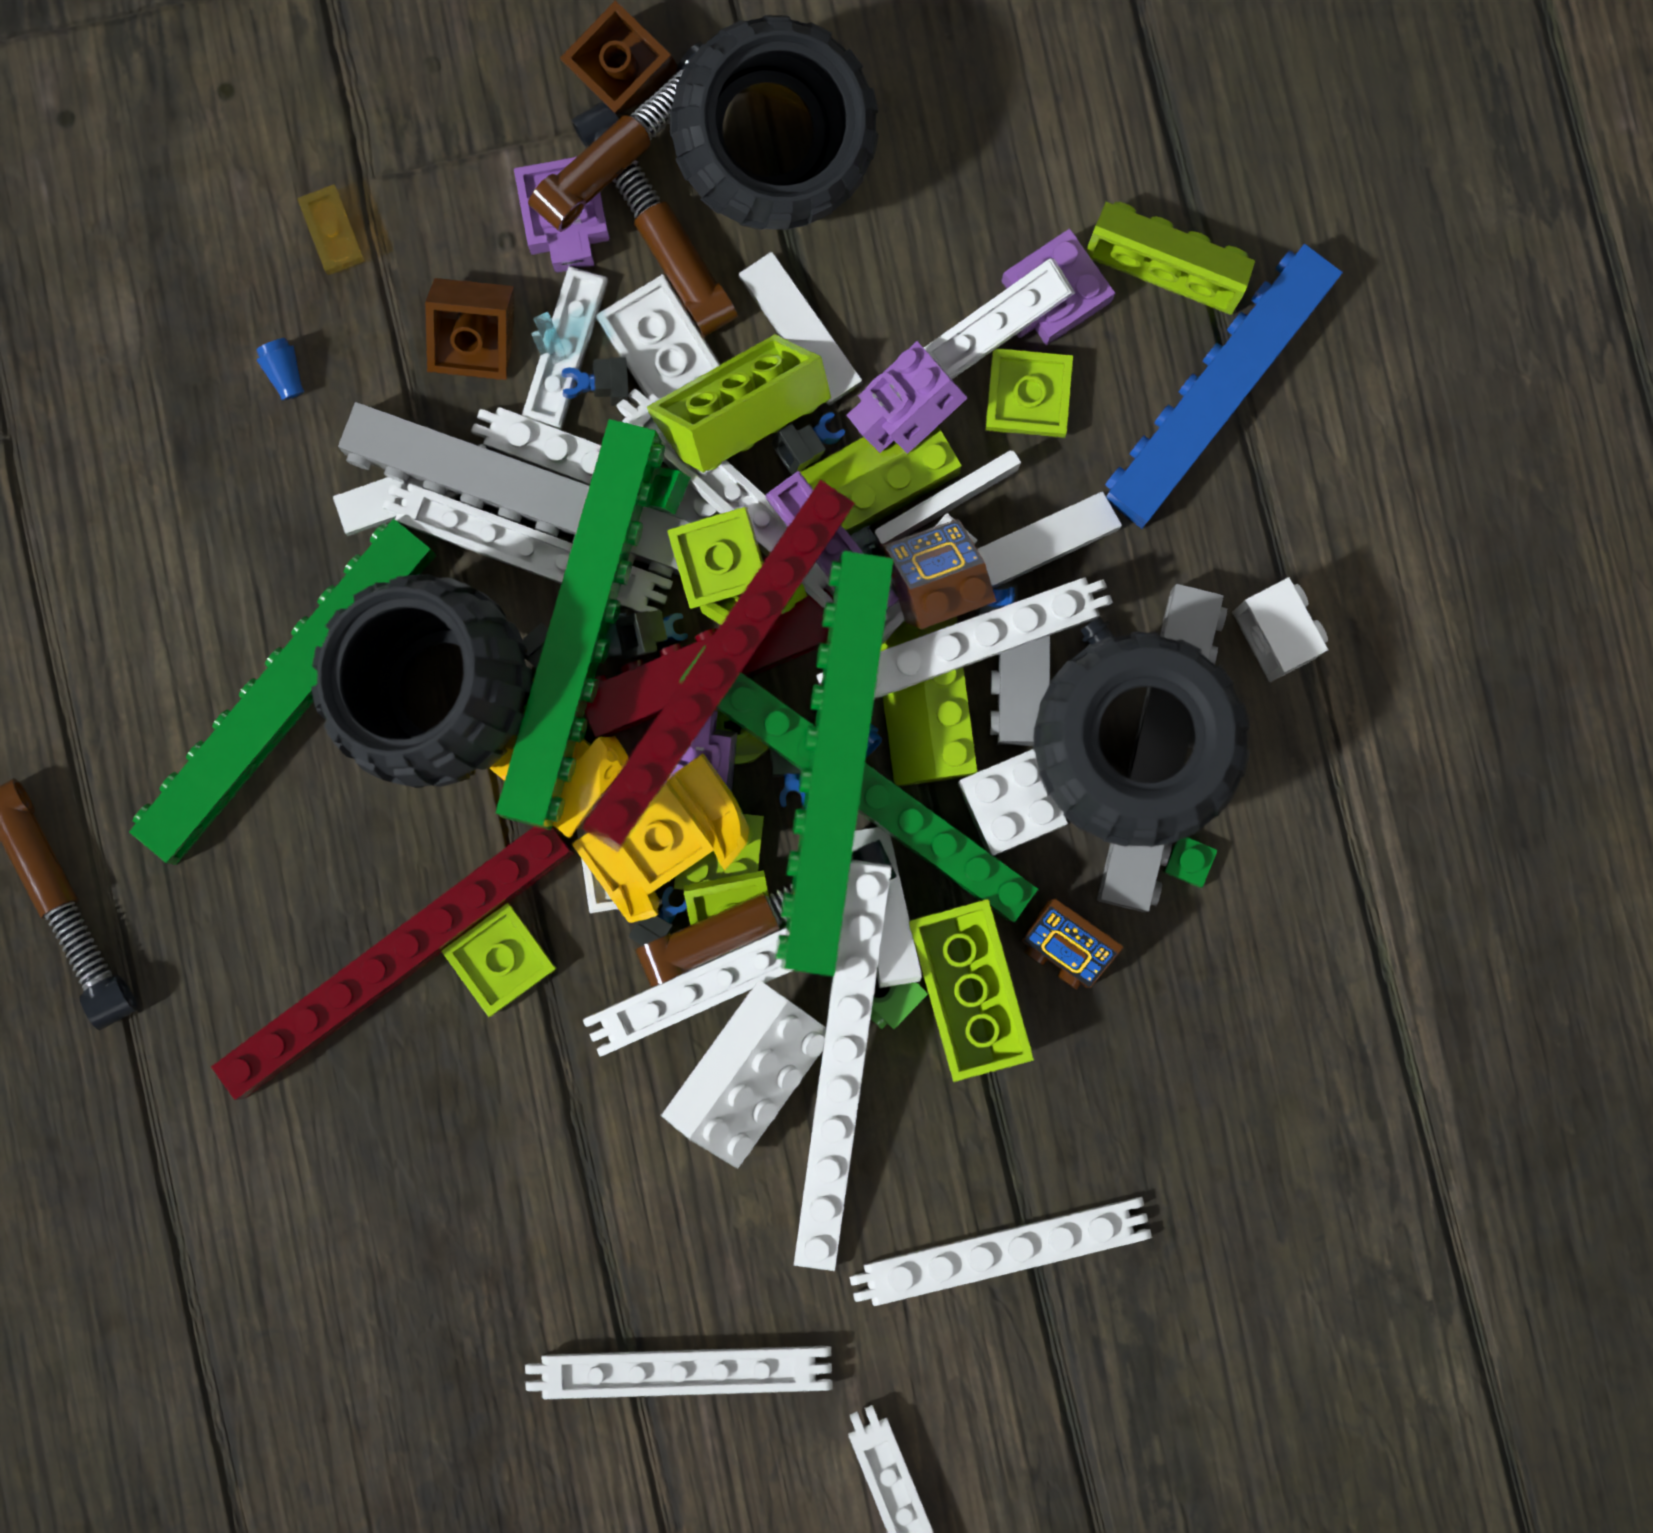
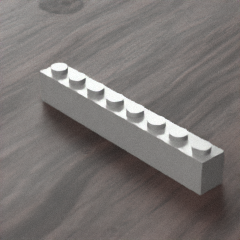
M1176 584L1170 591L1160 636L1173 640L1180 638L1200 648V653L1215 664L1218 647L1212 646L1215 631H1222L1225 623L1227 608L1221 607L1224 595ZM1147 687L1126 778L1131 781L1156 783L1173 777L1187 764L1184 761L1188 747L1194 748L1196 730L1189 710L1180 699L1164 689ZM1110 843L1097 901L1143 913L1149 911L1150 905L1157 906L1162 882L1156 881L1160 865H1167L1172 843L1155 847H1124Z

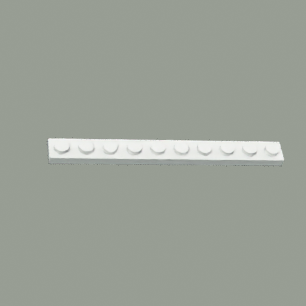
M851 860L794 1266L835 1271L891 865Z

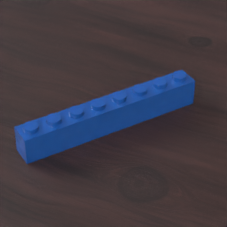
M1305 243L1296 254L1291 250L1287 252L1275 268L1280 275L1271 285L1265 281L1251 299L1256 304L1248 316L1242 311L1227 329V332L1232 335L1224 346L1218 342L1213 346L1202 361L1208 367L1200 377L1194 373L1191 374L1178 391L1183 396L1182 400L1175 408L1169 404L1165 407L1154 422L1159 427L1151 439L1144 435L1130 452V455L1135 458L1126 470L1119 466L1105 484L1110 489L1106 496L1110 505L1141 529L1147 524L1343 273Z

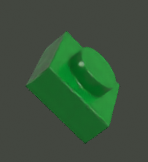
M662 467L659 469L654 468L650 483L654 484V492L649 508L676 514L691 477L679 470Z
M1184 837L1175 842L1163 873L1198 888H1203L1218 850Z

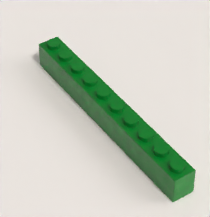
M612 419L608 420L524 712L525 715L522 719L497 806L496 814L505 819L551 831L553 822H559L563 814L565 799L561 798L564 783L570 782L574 775L576 759L572 758L576 742L581 743L586 733L587 719L583 717L587 703H593L597 694L599 683L598 679H595L599 663L604 664L609 652L610 641L606 639L609 625L615 624L619 617L621 601L617 600L621 585H626L630 578L632 562L628 561L632 546H638L642 536L643 523L639 522L643 507L648 508L653 497L654 484L650 483L654 468L659 469L664 458L665 445L661 444L662 440L656 430Z
M394 518L388 525L383 523L374 531L369 540L372 544L362 556L356 554L347 563L343 571L346 575L337 586L330 585L321 594L317 601L320 606L310 618L304 616L292 629L291 634L294 637L284 648L278 647L270 654L265 662L267 669L258 679L252 678L243 686L238 695L241 698L231 711L226 709L216 718L212 725V728L215 729L205 742L200 740L190 749L186 755L188 760L186 765L179 773H171L161 784L159 790L162 793L153 804H145L134 816L133 822L135 825L129 833L165 863L173 865L179 863L312 705L314 699L311 687L317 685V670L312 667L316 646L322 647L329 632V629L325 626L337 609L349 608L354 603L353 595L374 583H389V580L396 579V576L421 575L436 557V554Z
M844 551L839 556V561L832 560L828 585L835 586L833 603L826 602L822 624L823 627H829L827 644L820 643L817 656V668L823 669L821 685L814 684L811 698V709L817 710L815 726H808L805 740V751H811L809 768L802 767L799 782V792L805 793L803 809H796L793 824V834H799L797 851H790L787 866V875L794 876L791 893H784L781 908V917L788 918L785 935L778 934L775 950V959L782 960V969L835 976L893 558Z
M706 646L702 648L700 653L697 655L692 664L689 666V668L686 670L684 675L679 680V683L683 681V679L685 678V676L687 675V673L694 665V663L696 662V660L698 659V657L700 656V654ZM740 673L716 710L802 771V767L809 768L811 751H805V740L808 726L814 725L743 673ZM865 763L858 813L979 901L989 899L991 909L1005 920L1015 923L1038 888Z

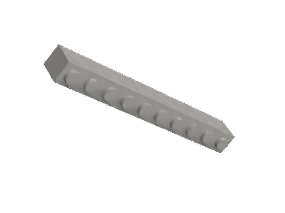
M357 402L353 406L338 445L339 449L348 456L346 461L354 466L369 470L371 465L385 469L384 475L402 483H407L409 477L423 481L421 488L445 496L447 490L457 493L461 497L459 502L481 510L484 505L498 510L497 516L520 524L521 519L536 524L535 530L556 538L559 532L575 538L589 486ZM643 507L639 522L643 523L642 536L638 546H632L628 561H631L632 565L634 560L649 564L648 570L665 578H671L672 573L680 576L667 530L691 522L649 507Z

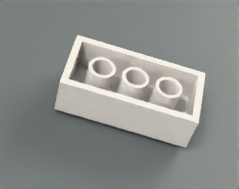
M758 980L661 1116L687 1138L738 1169L794 1089L799 1085L819 1054L822 1053L826 1027L768 985Z

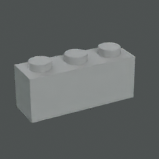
M1050 635L997 654L998 670H991L990 694L998 695L997 711H990V735H997V745L1033 746V728L1036 723L1039 704L1050 684Z

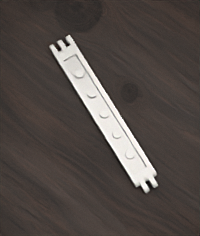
M633 389L628 394V397L637 406L636 409L624 399L617 404L618 410L626 417L622 422L656 430L662 440L661 444L665 445L663 462L671 469L679 470L691 477L688 485L720 514L747 507L759 549L768 557L788 526L766 500V496L727 460L723 461L719 467L704 473L683 462L648 413L647 406L659 399L653 394L646 398L638 390ZM815 563L802 583L805 591L825 608L826 602L833 603V600L823 589L825 588L834 596L835 586L828 585L829 578L818 564Z
M498 407L495 414L480 409L477 417L491 423V426L486 428L474 424L471 432L485 438L483 444L486 447L590 486L601 445ZM688 485L676 514H666L692 523L719 515L720 513Z
M409 484L407 490L390 486L388 494L402 499V503L398 505L385 500L382 508L397 514L395 520L401 525L554 582L562 583L572 543L413 484ZM632 566L629 581L626 585H621L617 600L621 601L622 607L635 612L658 610L657 608L647 606L648 601L652 600L665 604L667 596L653 591L654 585L670 590L673 581Z
M1081 578L881 651L874 699L1100 617L1098 609L1112 604L1111 596L1107 595L1094 600L1092 594L1106 589L1105 581L1100 580L1088 584L1086 578ZM823 673L817 675L819 684H821Z
M786 927L582 1019L586 1027L595 1025L599 1021L603 1025L602 1028L589 1034L593 1042L606 1036L610 1040L609 1043H604L596 1049L599 1056L608 1054L753 989L758 980L766 983L793 971L782 969V960L775 959L778 934L785 935Z
M1136 1197L866 1263L863 1265L864 1273L849 1277L851 1285L868 1282V1289L853 1293L855 1302L872 1299L873 1306L882 1305L1152 1238L1150 1229H1142L1134 1232L1133 1229L1134 1225L1148 1222L1147 1214L1141 1213L1130 1216L1129 1209H1137L1144 1206L1143 1198Z
M831 1346L542 1355V1363L525 1365L526 1374H542V1380L526 1381V1391H542L543 1399L832 1390V1380H816V1374L832 1373V1363H815V1357H828L832 1355Z
M873 1405L866 1407L865 1411L871 1424L864 1427L858 1412L850 1414L855 1431L848 1433L887 1532L934 1533L887 1417L879 1420Z

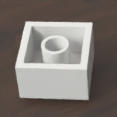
M1289 577L1246 599L1232 612L1269 682L1313 661L1328 650L1325 645L1328 642V637L1323 626L1318 620L1313 621L1306 609L1309 603L1303 589L1298 584L1293 585Z
M1033 749L961 779L957 784L984 848L992 856L1008 851L1068 824L1062 810L1045 791L1038 775L1039 769Z

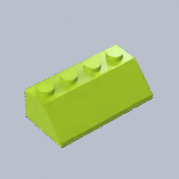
M1115 202L1114 204L1105 203L1086 250L1089 257L1094 261L1232 315L1246 291L1255 260L1248 258L1247 253L1233 246L1222 248L1210 243V239L1201 233L1190 231L1187 234L1173 228V224L1166 219L1160 217H1151L1149 219L1137 214L1132 206L1122 202Z
M774 334L648 405L647 410L678 457L683 462L704 473L719 467L723 461L738 452L750 449L754 443L771 433L778 432L786 427V424L798 417L812 413L819 405L832 397L822 357Z
M937 426L908 454L895 441L890 443L880 453L862 437L800 473L813 490L819 481L822 480L855 503L842 523L843 528L852 536L956 478L960 474L962 465L944 434Z
M957 616L923 629L906 624L904 621L881 646V651L957 624ZM963 667L883 696L893 780L896 786L960 779L977 773Z
M989 899L909 921L953 1082L1033 1061V1054Z

